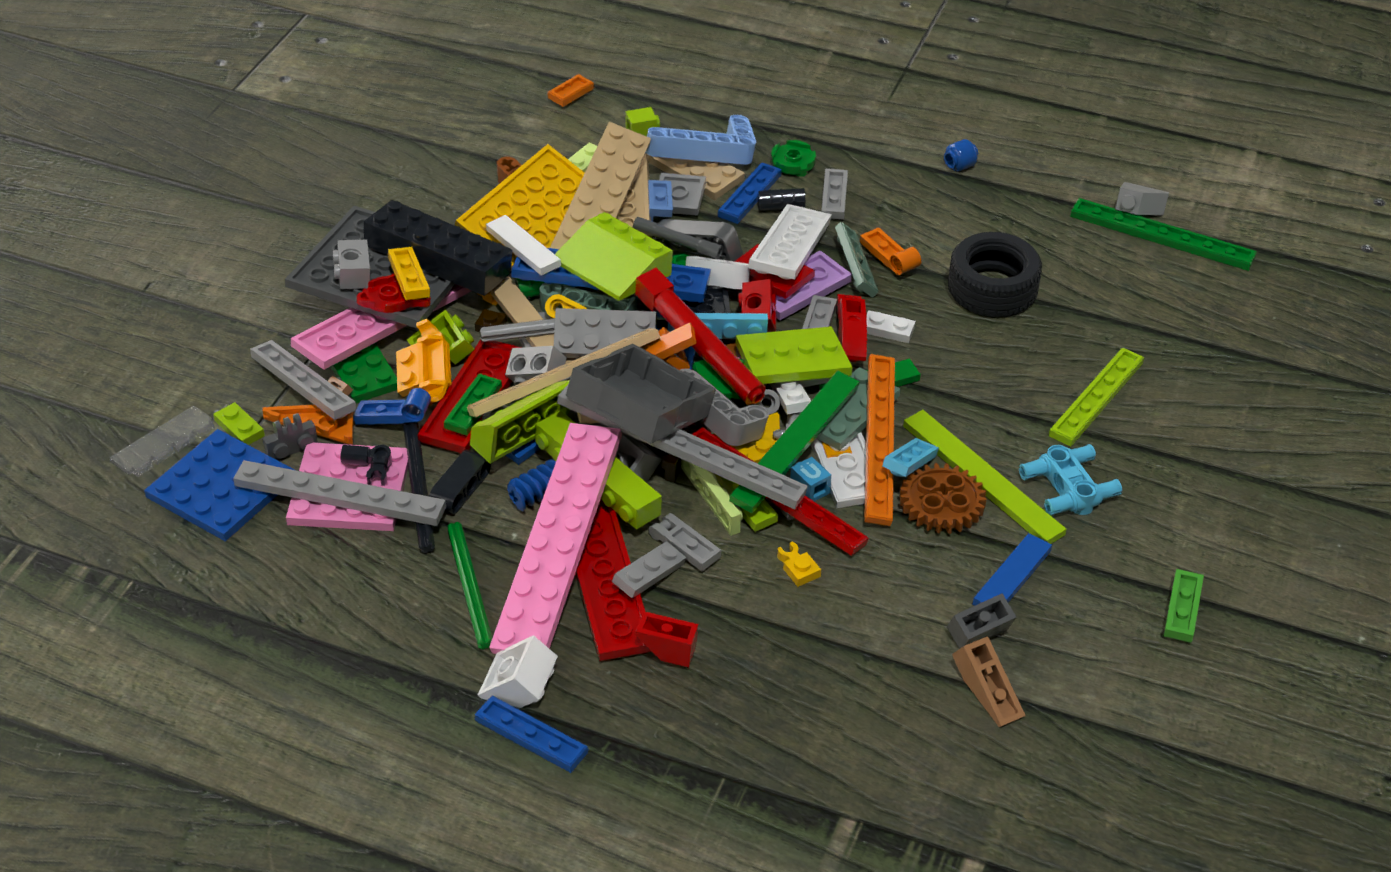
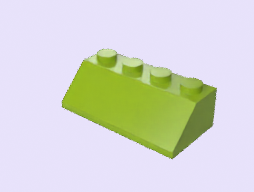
M570 380L556 382L535 391L531 395L517 400L511 406L497 411L493 416L477 422L471 429L470 446L491 464L535 439L536 423L560 410L566 415L570 412L571 409L557 404L558 395L569 384Z

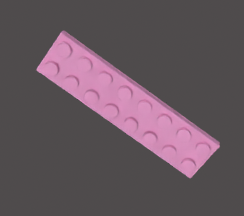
M455 284L434 311L471 292V290ZM350 307L292 337L291 347L325 370L407 325Z

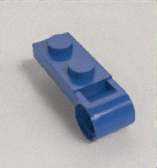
M414 388L409 392L406 400L360 401L353 418L355 424L395 425L404 422H419L423 419L428 409L431 396L424 389Z

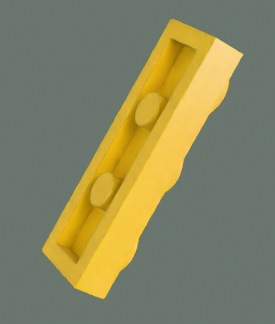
M413 248L388 249V259L405 300L430 297L429 285Z

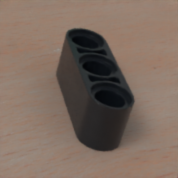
M464 450L433 486L429 497L444 499L446 501L445 511L456 514L485 480L490 472L491 464L480 454Z

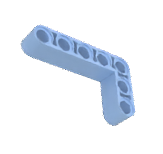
M731 115L727 133L660 127L649 128L647 137L651 138L646 154L662 158L747 165L752 163L756 139L748 118L742 115Z

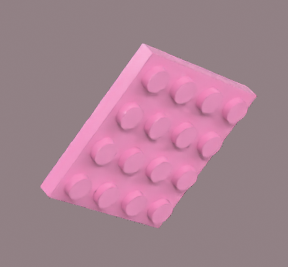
M311 443L306 445L299 471L368 485L366 473L371 468V464L368 466L342 464L340 453L342 445L346 444ZM389 447L392 465L386 472L387 484L382 486L381 478L375 477L371 485L403 491L408 471L407 449ZM293 497L291 498L286 515L287 525L394 531L397 518Z

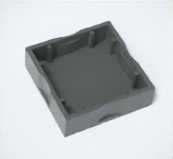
M630 344L613 351L606 357L594 359L574 367L566 396L652 444L707 417L716 388L686 372L674 368L635 344Z

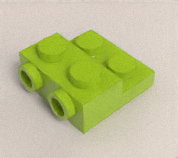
M445 309L430 321L449 343L450 360L455 365L475 350L471 344L475 341L466 329L462 330L465 325L456 314L452 316ZM418 330L407 339L410 346L416 344L417 339L422 337L420 331Z

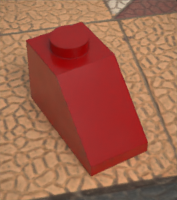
M643 611L635 635L661 661L689 667L696 649L699 624Z

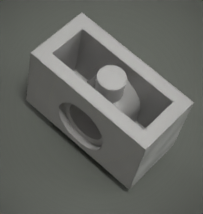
M337 240L338 250H333L334 278L339 279L340 289L368 288L370 264L367 240Z

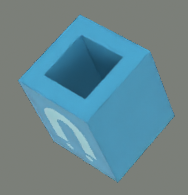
M813 457L798 462L791 467L790 478L808 486L805 496L816 501L830 494L832 475Z

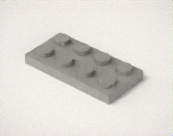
M556 308L554 347L567 358L583 357L648 328L655 329L656 312Z

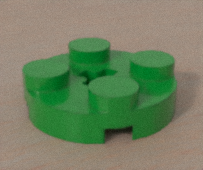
M788 140L786 145L780 146V143L773 147L771 162L774 167L780 168L783 173L804 177L807 175V171L811 170L815 165L816 152L815 150L812 151L811 146L806 142Z

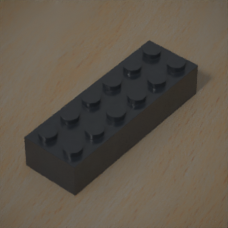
M389 201L364 221V240H367L368 247L388 255V249L412 247L422 270L483 296L488 294L511 274L512 249L464 230L459 226L430 216L420 210L401 204L398 201Z

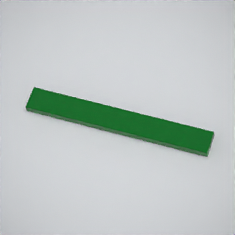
M1081 198L1077 200L1071 210L1070 217L1247 271L1250 270L1257 253L1255 250L1135 214L1115 210V208Z
M837 370L757 464L785 475L858 389L860 381ZM738 485L730 495L729 501L753 513L766 496Z

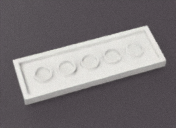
M787 204L749 259L748 268L754 269L758 273H770L778 275L782 279L795 280L830 224L832 214Z

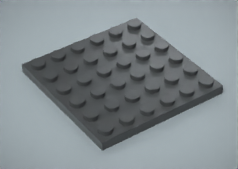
M353 206L285 278V287L414 328H417V322L429 317L455 285V283L422 270L430 288V306L410 307L399 312L383 313L358 305L357 294L362 292L364 288L340 289L339 279L334 278L333 250H338L337 240H364V221L375 213L374 211ZM368 247L370 281L378 277L392 275L394 271L388 255Z

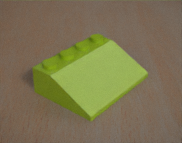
M606 212L587 220L555 253L561 260L562 268L618 301L635 293L636 277L656 267L665 277L670 276L672 272V249Z

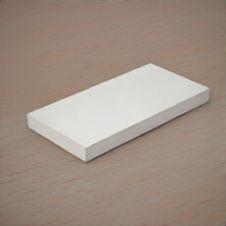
M860 432L840 450L845 451L850 446L852 454L842 453L838 457L831 458L826 457L821 440L815 438L810 445L817 462L832 475L830 494L836 508L865 504L866 442L862 433Z

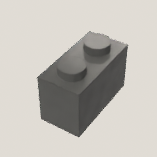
M1003 593L954 615L947 628L960 649L987 636L990 638L1008 630L1016 619V615Z

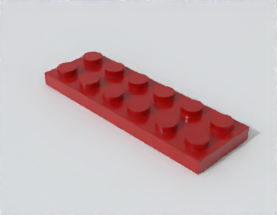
M480 339L474 348L475 350L472 351L451 383L452 385L449 386L445 395L418 433V440L422 443L458 453L469 450L471 447V431L466 436L445 429V419L478 374L502 380V388L499 392L508 389L512 380L505 376L510 354L512 348L522 347L499 341L483 342ZM482 414V416L477 422L482 421V417L484 414Z

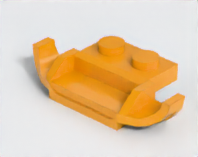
M424 319L416 323L422 337L417 339V343L396 351L397 392L402 397H405L414 388L424 389L431 396L429 404L431 406L433 403L441 400L446 393L447 387L452 385L450 346L443 334L428 319Z

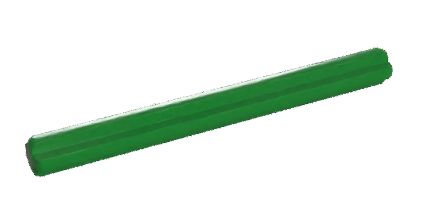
M459 522L450 523L447 526L475 637L478 647L484 650L490 647L492 634L462 524Z

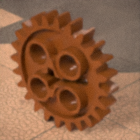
M937 463L934 464L932 469L928 465H924V471L917 469L914 474L907 476V480H903L902 487H900V506H903L904 514L909 513V521L917 519L916 526L919 527L926 524L927 531L932 527H936L937 533H940L942 528H946L949 534H951L952 528L962 532L963 525L970 529L972 522L978 523L979 516H983L987 500L985 498L986 490H982V482L976 483V475L968 477L969 471L965 470L961 473L959 472V466L954 467L952 470L949 469L948 463L944 465V468H940Z

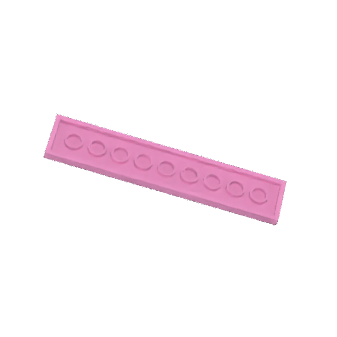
M570 423L489 647L492 654H497V652L503 651L507 647L533 635L550 648L622 438L621 429Z

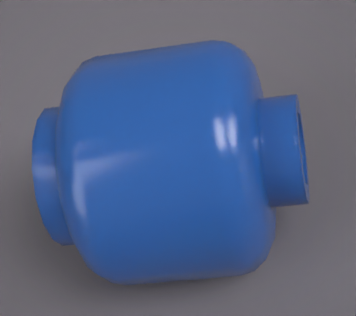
M967 139L948 145L944 153L946 165L957 172L974 166L978 157L977 147Z

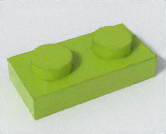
M235 402L213 414L214 421L223 430L247 445L265 436L264 429Z

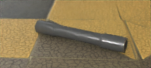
M637 217L633 223L634 229L649 236L665 239L715 259H720L722 256V245L683 234L641 217Z

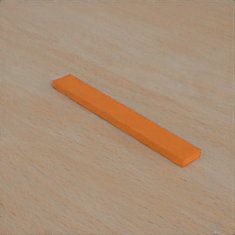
M870 354L868 359L864 522L891 526L893 522V474L889 469L882 467L884 458L894 452L895 358Z

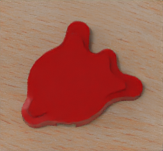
M393 273L392 275L378 277L369 281L368 288H364L362 292L357 294V304L378 312L393 313L410 307H428L431 304V297L405 300L395 273Z

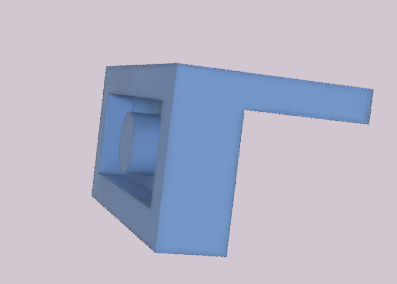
M648 180L651 221L653 222V216L672 217L671 181Z

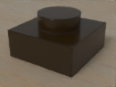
M484 309L475 322V331L480 332L482 327L506 324L507 314Z

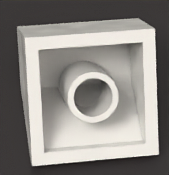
M534 635L509 646L505 650L497 652L478 696L485 700L494 696L518 708L531 703H537L545 693L544 687L554 672L553 666L558 656Z

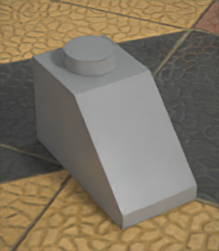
M1124 182L1120 187L1115 210L1136 215H1164L1169 192Z

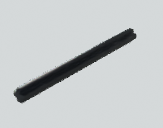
M404 422L403 429L408 456L411 491L413 494L428 496L421 441L418 440V422ZM416 522L418 545L421 552L424 554L433 552L435 543L432 525Z

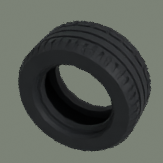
M1002 232L974 234L960 242L952 252L948 288L956 302L974 314L993 318L1013 316L1026 310L1035 302L1040 285L1042 261L1033 246L1015 235ZM985 270L999 271L1012 277L1004 279L990 278L978 272Z

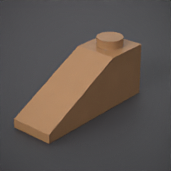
M988 636L965 645L952 654L963 680L998 727L1026 716Z

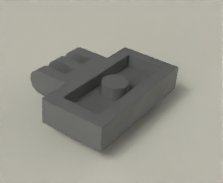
M297 413L293 415L294 423H291L289 417L283 418V427L279 421L273 422L275 433L263 437L265 454L279 460L305 450L308 444L318 443L316 427L312 420L302 423L301 417Z

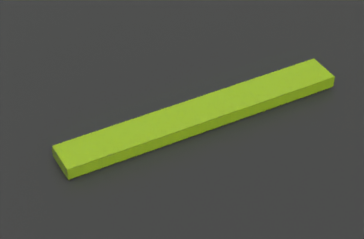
M921 410L904 420L903 427L916 438L939 447L937 455L948 463L949 466L953 469L959 466V472L961 473L968 470V477L976 475V483H983L982 490H986V497L1027 532L1050 544L1066 535L1067 529L927 412Z

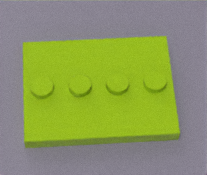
M832 326L736 335L735 344L745 366L763 384L831 378L837 370L852 376V365Z

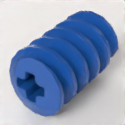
M550 459L545 464L538 465L536 469L528 470L527 474H520L518 478L510 480L507 490L512 502L520 511L526 509L525 502L528 506L532 507L535 504L534 498L538 502L543 500V494H545L556 464L555 460Z

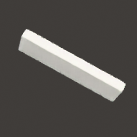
M504 215L486 224V230L506 247L512 249L514 254L541 276L561 266L560 258L508 216Z

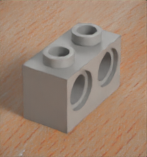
M554 346L512 348L505 376L512 380L514 385H517L564 365L567 357Z

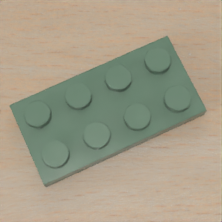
M860 367L850 376L860 381L858 389L816 437L839 451L867 427L868 371ZM896 386L894 401L900 396V388Z

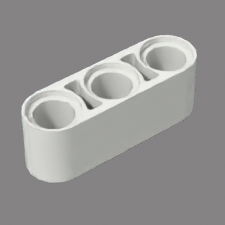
M699 256L686 257V266L711 269L708 285L742 289V283L749 282L750 268H748L749 264Z

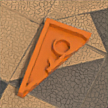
M315 405L263 407V418L265 420L279 421L280 424L284 425L283 418L289 417L291 423H294L293 415L298 413L302 423L312 420L316 427L317 435L349 445L353 444L354 412L334 420Z

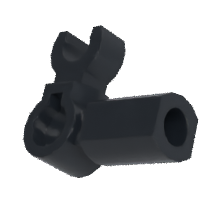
M342 445L340 453L342 464L365 466L371 464V468L366 473L368 485L372 484V480L375 477L381 478L382 486L387 484L386 472L392 465L391 450L387 445H377L373 449L366 446Z

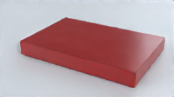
M760 244L754 246L734 262L749 264V259ZM803 265L794 280L782 279L778 275L762 274L754 269H750L749 282L771 279L776 295L787 299L815 277V270Z

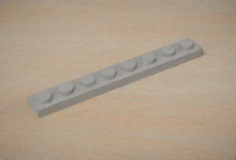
M245 460L233 478L234 485L237 487L438 526L446 509V501L444 499Z

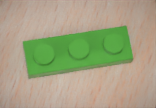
M1176 569L1164 637L1192 643L1204 575Z

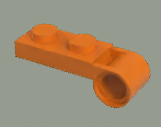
M879 227L860 235V243L897 275L906 273L921 265V256L916 248L910 247L904 250Z

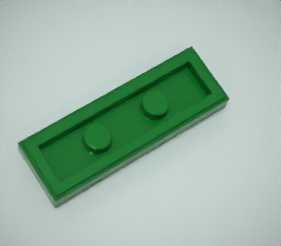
M478 374L445 419L444 428L467 436L482 416H470L467 410L468 405L498 393L502 388V380Z

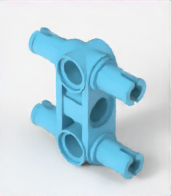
M1091 444L1072 450L1063 445H1053L1039 459L1020 464L1019 474L1023 480L1044 475L1060 496L1045 500L1044 508L1050 516L1068 510L1079 515H1087L1093 511L1094 506L1100 505L1102 500L1119 496L1122 491V485L1118 479L1096 484L1082 467L1081 463L1095 460L1096 452Z

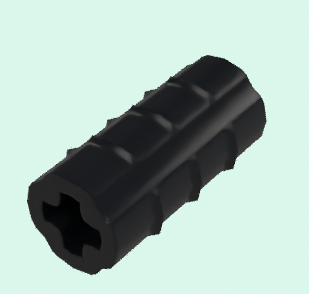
M804 188L758 191L759 211H783L787 204L806 207Z

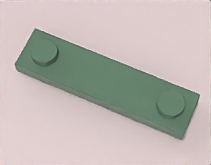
M840 222L835 226L838 234L837 240L844 250L855 281L853 284L859 292H865L873 298L878 293V288L858 236L854 230Z

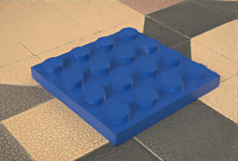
M217 429L144 491L146 498L223 541H227L278 495L235 486L233 478L242 462L245 460L291 470L295 469Z

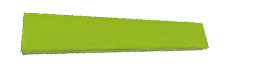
M1122 347L1049 430V437L1071 447L1141 367L1144 357Z

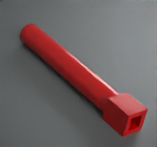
M657 267L636 277V296L652 312L658 311L674 329L691 323L696 338V344L691 347L747 405L757 404L764 398L766 387L674 293V285Z

